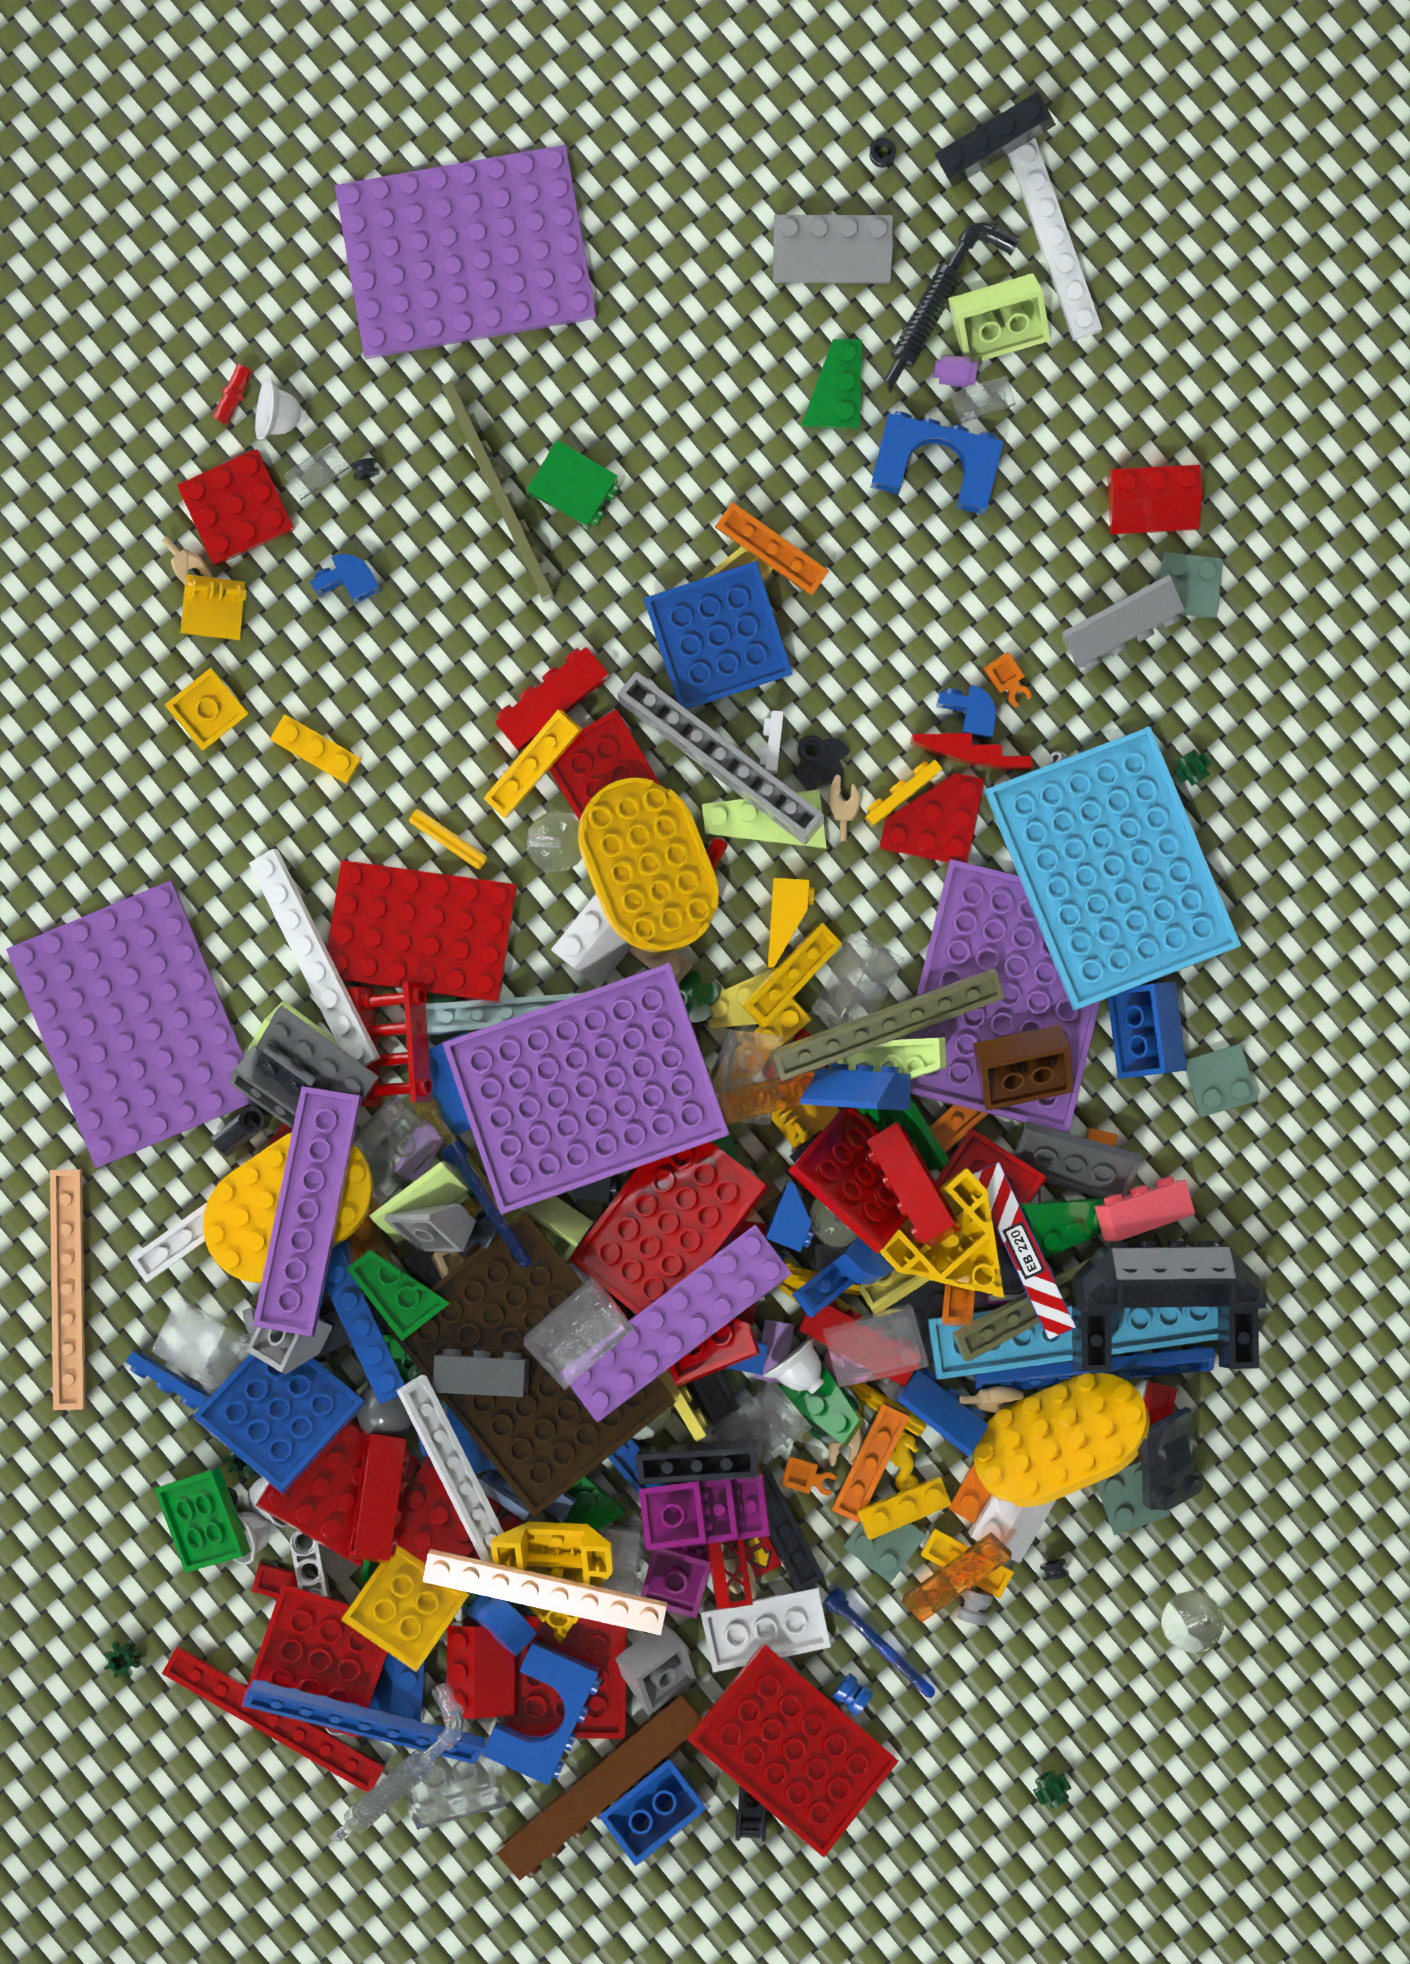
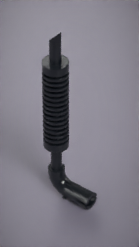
M987 222L974 223L962 232L958 238L959 244L948 265L939 264L929 282L930 284L924 291V295H922L921 300L918 302L919 305L913 311V315H911L902 335L899 337V341H897L890 354L895 359V362L885 378L889 393L892 392L905 366L914 367L918 359L917 357L920 356V352H922L929 336L932 334L931 332L934 330V326L937 325V321H939L946 308L945 306L948 304V298L953 295L962 279L958 269L969 249H973L977 241H981L986 245L990 243L1011 256L1020 241L1019 238L997 227V223L994 225Z

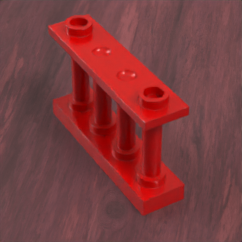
M403 982V992L374 995V987L347 988L377 1052V1037L406 1034L407 1052L379 1054L380 1059L366 1066V1068L379 1077L362 1107L382 1106V1096L410 1094L411 1103L432 1102L433 1083L430 1078L425 1004L427 994L424 989V982ZM404 1004L405 1022L376 1025V1007ZM408 1064L409 1082L380 1084V1066Z

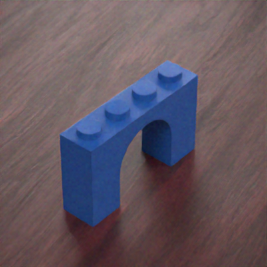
M895 411L894 414L888 413L870 488L899 494L906 464L912 453L922 446L939 444L954 451L963 466V481L956 509L985 515L1003 441L998 440L997 435L988 432H981L980 435L969 433L968 428L959 425H953L952 428L940 426L939 421L930 418H924L923 421L911 419L912 415L905 412Z
M533 1639L521 1665L520 1672L550 1685L559 1693L565 1708L564 1719L553 1732L539 1737L525 1735L496 1722L482 1756L549 1785L551 1778L558 1779L565 1763L560 1761L563 1751L565 1749L570 1752L577 1736L572 1731L576 1722L583 1723L589 1706L585 1705L588 1695L595 1696L602 1679L597 1677L598 1667Z

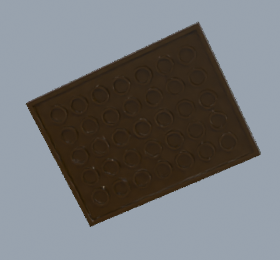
M526 1211L497 1234L488 1250L480 1247L430 1289L450 1302L449 1305L402 1341L389 1324L385 1325L421 1373L427 1376L432 1387L434 1355L443 1354V1349H461V1355L473 1356V1350L492 1351L491 1357H503V1352H521L522 1358L530 1359L528 1395L525 1397L453 1393L438 1394L534 1517L677 1402L657 1377L601 1421L596 1422L561 1373L617 1331L619 1327Z

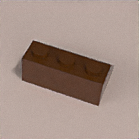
M1061 1025L973 1043L975 1067L986 1111L1074 1092L1070 1046Z

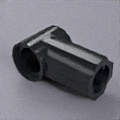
M251 1106L243 1109L235 1119L211 1137L214 1145L221 1153L229 1157L269 1126L271 1121L270 1114L261 1106ZM252 1111L257 1112L261 1118L260 1125L256 1128L252 1127L248 1122L249 1114Z

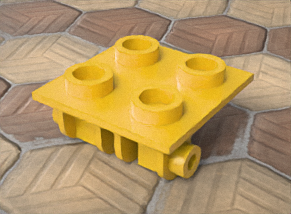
M186 574L180 633L240 640L243 601L246 599L245 582Z
M810 1071L790 1078L783 1083L782 1087L779 1086L759 1102L794 1150L827 1126L840 1111L835 1106L800 1104L803 1093L814 1077Z

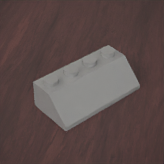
M774 215L773 283L890 284L893 215Z
M1167 575L1062 632L1061 639L1077 669L1085 667L1087 671L1101 664L1100 658L1111 652L1112 656H1116L1127 650V643L1137 638L1139 642H1142L1155 634L1153 629L1164 624L1165 628H1168L1181 620L1179 615L1185 609L1170 575Z

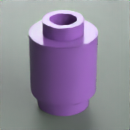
M943 354L942 360H936L934 378H939V384L959 387L975 385L978 362L971 361L969 357Z

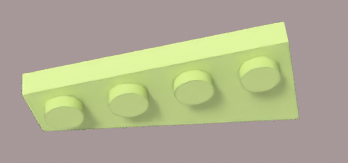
M819 789L795 792L822 812ZM745 799L702 804L705 835L827 849L824 823L809 842L804 845Z
M945 1037L891 1040L840 1059L838 1064H849L848 1070H856V1065L874 1066V1072H881V1066L900 1067L899 1073L911 1074L912 1080L947 1068Z

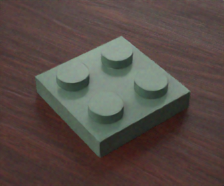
M1142 1460L1129 1464L1117 1474L1095 1483L1114 1536L1171 1516L1169 1510H1150L1143 1505Z

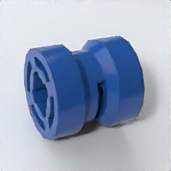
M848 1673L835 1688L832 1697L837 1702L845 1703L848 1706V1711L856 1716L864 1709L874 1692L867 1686L862 1687L858 1683L857 1678Z

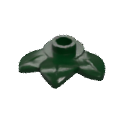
M694 971L680 981L679 989L691 1023L699 1024L713 1017L714 1014L710 1006L714 1005L719 999L722 987L720 984L712 982L701 983L699 972Z

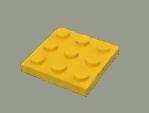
M397 1545L395 1556L390 1557V1561L386 1563H380L343 1616L342 1621L417 1672L469 1594L462 1590L423 1582L426 1564Z

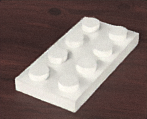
M818 1586L806 1588L800 1592L792 1591L753 1600V1605L719 1611L716 1608L701 1611L713 1672L745 1666L762 1643L766 1644L781 1658L831 1647Z

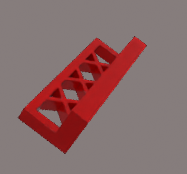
M736 1540L738 1551L731 1546L734 1541H730L729 1544L727 1542L707 1544L717 1611L753 1605L743 1540ZM721 1544L726 1547L723 1552H722ZM728 1550L739 1556L740 1565L734 1574L724 1567L723 1557ZM740 1570L742 1573L743 1581L736 1577ZM726 1574L729 1577H731L728 1582L726 1580ZM733 1580L744 1587L746 1600L730 1602L728 1587Z

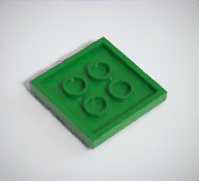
M220 1467L154 1488L185 1573L243 1557L251 1553L247 1537L243 1531Z

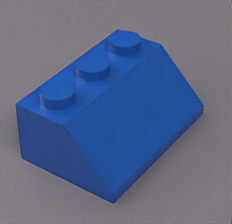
M1176 982L1142 985L1108 998L1118 1079L1187 1071Z
M464 1032V1033H462V1034H460V1035H458V1036H456V1037H453V1038H451V1039H449V1040L458 1038V1037H460V1036H463V1035H466V1034H469V1033ZM440 1043L429 1049L430 1078L433 1083L432 1098L452 1139L471 1130V1126L443 1044Z
M831 1063L830 1069L817 1070L800 1099V1104L909 1110L911 1074L899 1073L900 1067L881 1066V1072H874V1066L856 1065V1070H848L849 1064Z
M786 1180L765 1237L800 1252L802 1246L808 1248L814 1231L810 1228L812 1223L795 1184Z
M915 1367L906 1386L901 1385L894 1394L895 1398L970 1457L989 1426L983 1420L986 1415L973 1404L969 1409L961 1404L959 1401L961 1395L950 1386L946 1390L936 1383L938 1381L936 1375L925 1367L920 1371Z
M387 1652L369 1709L383 1710L392 1715L414 1718L417 1721L423 1722L428 1656L418 1671L415 1672Z
M669 1759L603 1812L599 1818L632 1863L637 1866L711 1806L695 1784Z

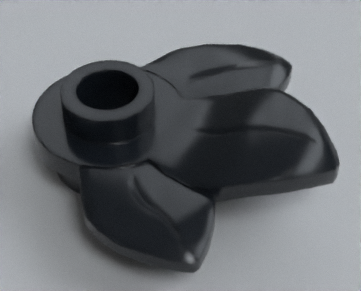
M814 735L806 736L799 742L797 754L801 761L797 768V774L801 784L807 790H813L819 780L832 784L836 775H840L841 784L843 783L844 771L839 760L850 753L846 744L836 738L822 740ZM808 746H815L817 754L814 756L808 755L806 748Z
M495 1206L485 1207L478 1211L474 1218L476 1223L463 1252H459V1255L463 1257L477 1243L486 1250L491 1247L503 1220L499 1209Z

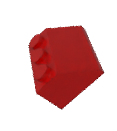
M1200 464L1111 469L1107 476L1110 535L1199 530L1202 502Z
M461 1620L449 1624L447 1627V1717L479 1719L517 1715V1656L501 1646L491 1633L475 1620Z

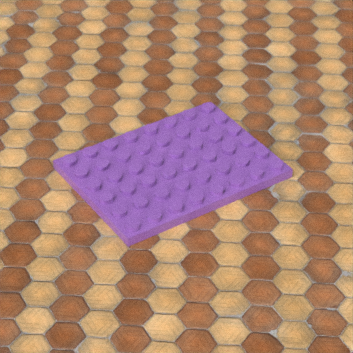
M566 145L335 185L365 359L596 319Z
M950 859L916 997L994 968L998 973L1005 998L906 1035V1039L945 1037L947 1068L912 1079L910 1094L1023 1123L1027 1121L1069 1133L1100 1001L1073 1011L1019 876ZM1061 1025L1070 1046L1074 1092L986 1111L975 1067L973 1043Z
M170 880L6 949L95 1168L102 1167L255 1103L228 1084L234 1068L245 1055L173 881Z
M671 963L442 1043L500 1214L508 1213L730 1135Z

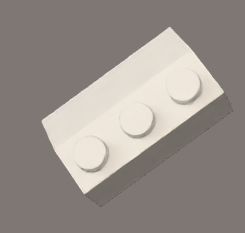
M595 894L551 951L599 988L633 945L623 940L612 929Z
M990 1495L977 1520L970 1527L968 1534L971 1538L995 1552L1021 1563L1056 1500L1039 1506L1018 1507L1014 1503L1002 1499L999 1501Z

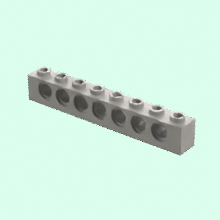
M637 671L617 693L619 703L804 845L809 842L824 823V814Z

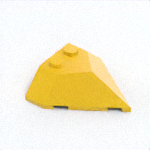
M965 1168L939 1188L962 1229L931 1248L923 1242L918 1243L910 1229L914 1225L908 1217L880 1253L897 1272L908 1275L912 1274L927 1278L928 1280L1004 1298L988 1191L971 1171Z
M526 1522L491 1539L492 1559L495 1564L601 1587L614 1570L612 1543L588 1524ZM527 1605L542 1623L546 1621L555 1631L554 1637L560 1643L564 1640L572 1625L580 1618Z

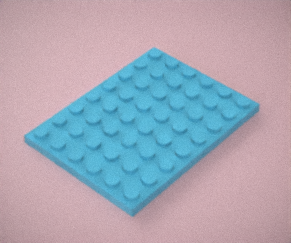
M1151 727L985 789L984 793L1073 1011L1241 946Z

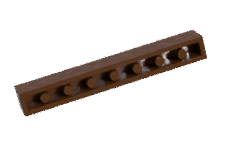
M683 1691L678 1693L498 1846L496 1854L519 1881L525 1876L529 1879L542 1869L541 1863L550 1856L553 1859L566 1848L564 1843L572 1836L575 1839L579 1838L589 1828L587 1823L595 1816L599 1820V1816L611 1807L610 1804L619 1797L621 1799L634 1788L633 1784L641 1777L643 1779L647 1778L658 1769L656 1764L664 1757L667 1760L674 1757L681 1749L679 1745L687 1739L703 1719L702 1713Z

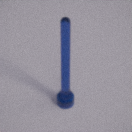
M461 1140L451 1143L441 1151V1155L448 1164L451 1163L453 1167L458 1168L519 1265L524 1268L528 1267L531 1263L529 1256L469 1165L466 1154L468 1150Z
M839 1587L835 1588L825 1598L822 1605L830 1613L841 1614L925 1697L932 1698L935 1695V1689L849 1606V1601L846 1599L847 1595Z

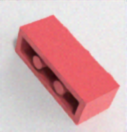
M1173 1176L1156 1180V1186L1150 1188L1147 1185L1130 1189L1131 1194L1124 1197L1121 1194L1105 1197V1203L1095 1206L1104 1241L1118 1242L1195 1215L1186 1180H1174Z

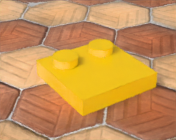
M209 668L165 704L167 709L202 751L249 715L212 668Z

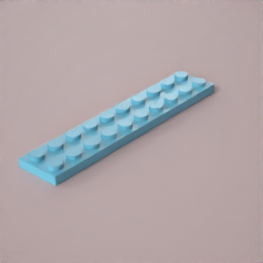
M1070 1306L1068 1310L1072 1317V1306ZM1218 1307L1124 1308V1311H1111L1112 1355L1218 1340ZM994 1310L974 1312L973 1321ZM942 1317L928 1319L934 1370L937 1380L1073 1360L1072 1330L1048 1341L1039 1323L967 1362L963 1360L952 1334L962 1327L942 1325Z

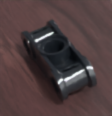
M739 1786L735 1841H740L741 1838H758L761 1842H766V1808L759 1802L754 1804L746 1802L744 1799L746 1791Z

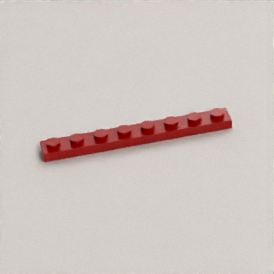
M179 1645L161 1673L368 1794L371 1793L386 1766L315 1724L243 1706L242 1700L248 1685Z

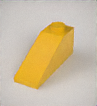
M773 879L767 969L775 967L805 916L808 905H814L815 888L809 887V880Z

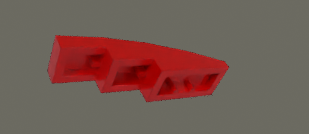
M972 733L912 734L910 738V744L937 756L967 765L1017 771H1030L1032 768V756H1002V744L972 745Z

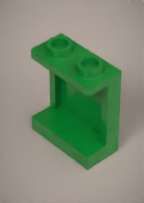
M556 440L526 491L532 499L537 502L539 500L543 501L580 523L585 530L589 531L592 525L595 527L599 525L605 514V511L602 510L607 500L611 502L614 500L620 486L617 485L619 482L618 475Z

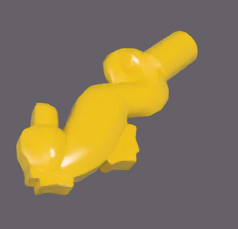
M902 1432L895 1451H893L890 1457L891 1462L896 1467H900L895 1478V1485L900 1492L919 1484L918 1478L911 1475L914 1468V1460L909 1450L911 1449L916 1453L919 1451V1448L915 1444V1438L906 1432Z

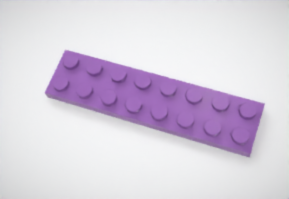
M301 1086L253 1322L255 1327L315 1337L363 1098L359 1095Z
M754 1225L569 1366L561 1375L596 1422H599L792 1275V1272L758 1227Z

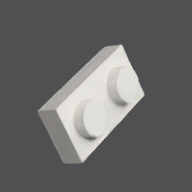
M772 711L771 718H765L763 735L769 736L768 748L762 747L760 765H766L765 770L771 774H777L783 722L782 711Z

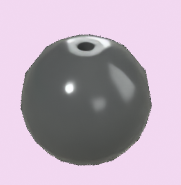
M370 1384L362 1390L359 1397L365 1401V1404L357 1413L360 1427L367 1435L376 1434L400 1438L411 1430L413 1423L400 1397L380 1405Z

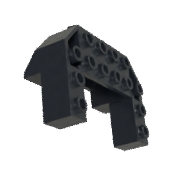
M1213 1240L1197 1241V1246L1187 1247V1241H1168V1247H1157V1241H1139V1247H1128V1242L1115 1241L1110 1242V1247L1099 1248L1071 1278L1072 1319L1077 1327L1072 1330L1073 1370L1082 1372L1112 1371L1111 1311H1124V1308L1218 1307L1219 1367L1228 1369L1259 1368L1258 1309L1266 1308V1301L1260 1277L1230 1247L1216 1246V1241Z

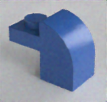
M349 554L331 557L336 568L333 570L330 568L322 569L314 575L315 579L310 581L318 597L344 584L355 604L381 592L367 564L360 558Z
M974 685L970 686L968 696H963V691L951 688H946L945 692H939L936 702L937 708L965 712L961 733H972V737L990 740L993 737L996 709L993 700L987 692Z
M859 1237L849 1242L832 1262L848 1279L864 1285L873 1284L895 1270L880 1252L878 1254L874 1252Z
M480 1595L466 1610L473 1620L487 1629L501 1646L515 1656L537 1634L506 1600Z

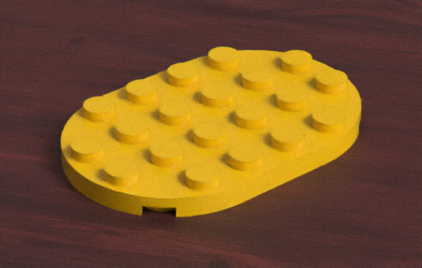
M622 779L601 789L590 800L582 813L578 827V844L582 859L608 923L623 940L645 951L665 953L680 950L690 945L710 926L715 910H717L719 899L717 879L690 810L671 789L667 790L649 779Z
M292 1133L280 1138L224 1177L215 1187L206 1204L203 1217V1233L207 1248L215 1262L227 1273L238 1279L262 1283ZM354 1143L333 1247L352 1235L362 1224L369 1211L368 1207L373 1191V1176L366 1157Z
M1084 1373L1075 1376L1070 1380L1058 1383L999 1410L988 1421L987 1424L989 1426L974 1450L976 1473L985 1489L999 1501L1002 1499L1014 1503L1018 1507H1033L1052 1502L1117 1474L1137 1457V1450L1143 1439H1147L1149 1433L1150 1419L1147 1406L1138 1390L1121 1377L1108 1373Z

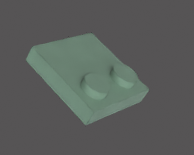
M1163 553L1160 579L1170 575L1185 609L1181 615L1210 619L1217 617L1223 559Z
M1241 1043L1186 1059L1187 1071L1185 1072L1199 1117L1258 1101Z
M860 1521L842 1546L891 1583L927 1535L913 1523H909L869 1540Z

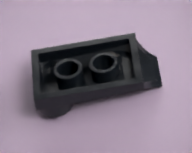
M1184 1407L1150 1425L1147 1439L1144 1438L1141 1443L1143 1505L1150 1510H1170L1198 1495L1203 1488V1474L1195 1469L1191 1408Z

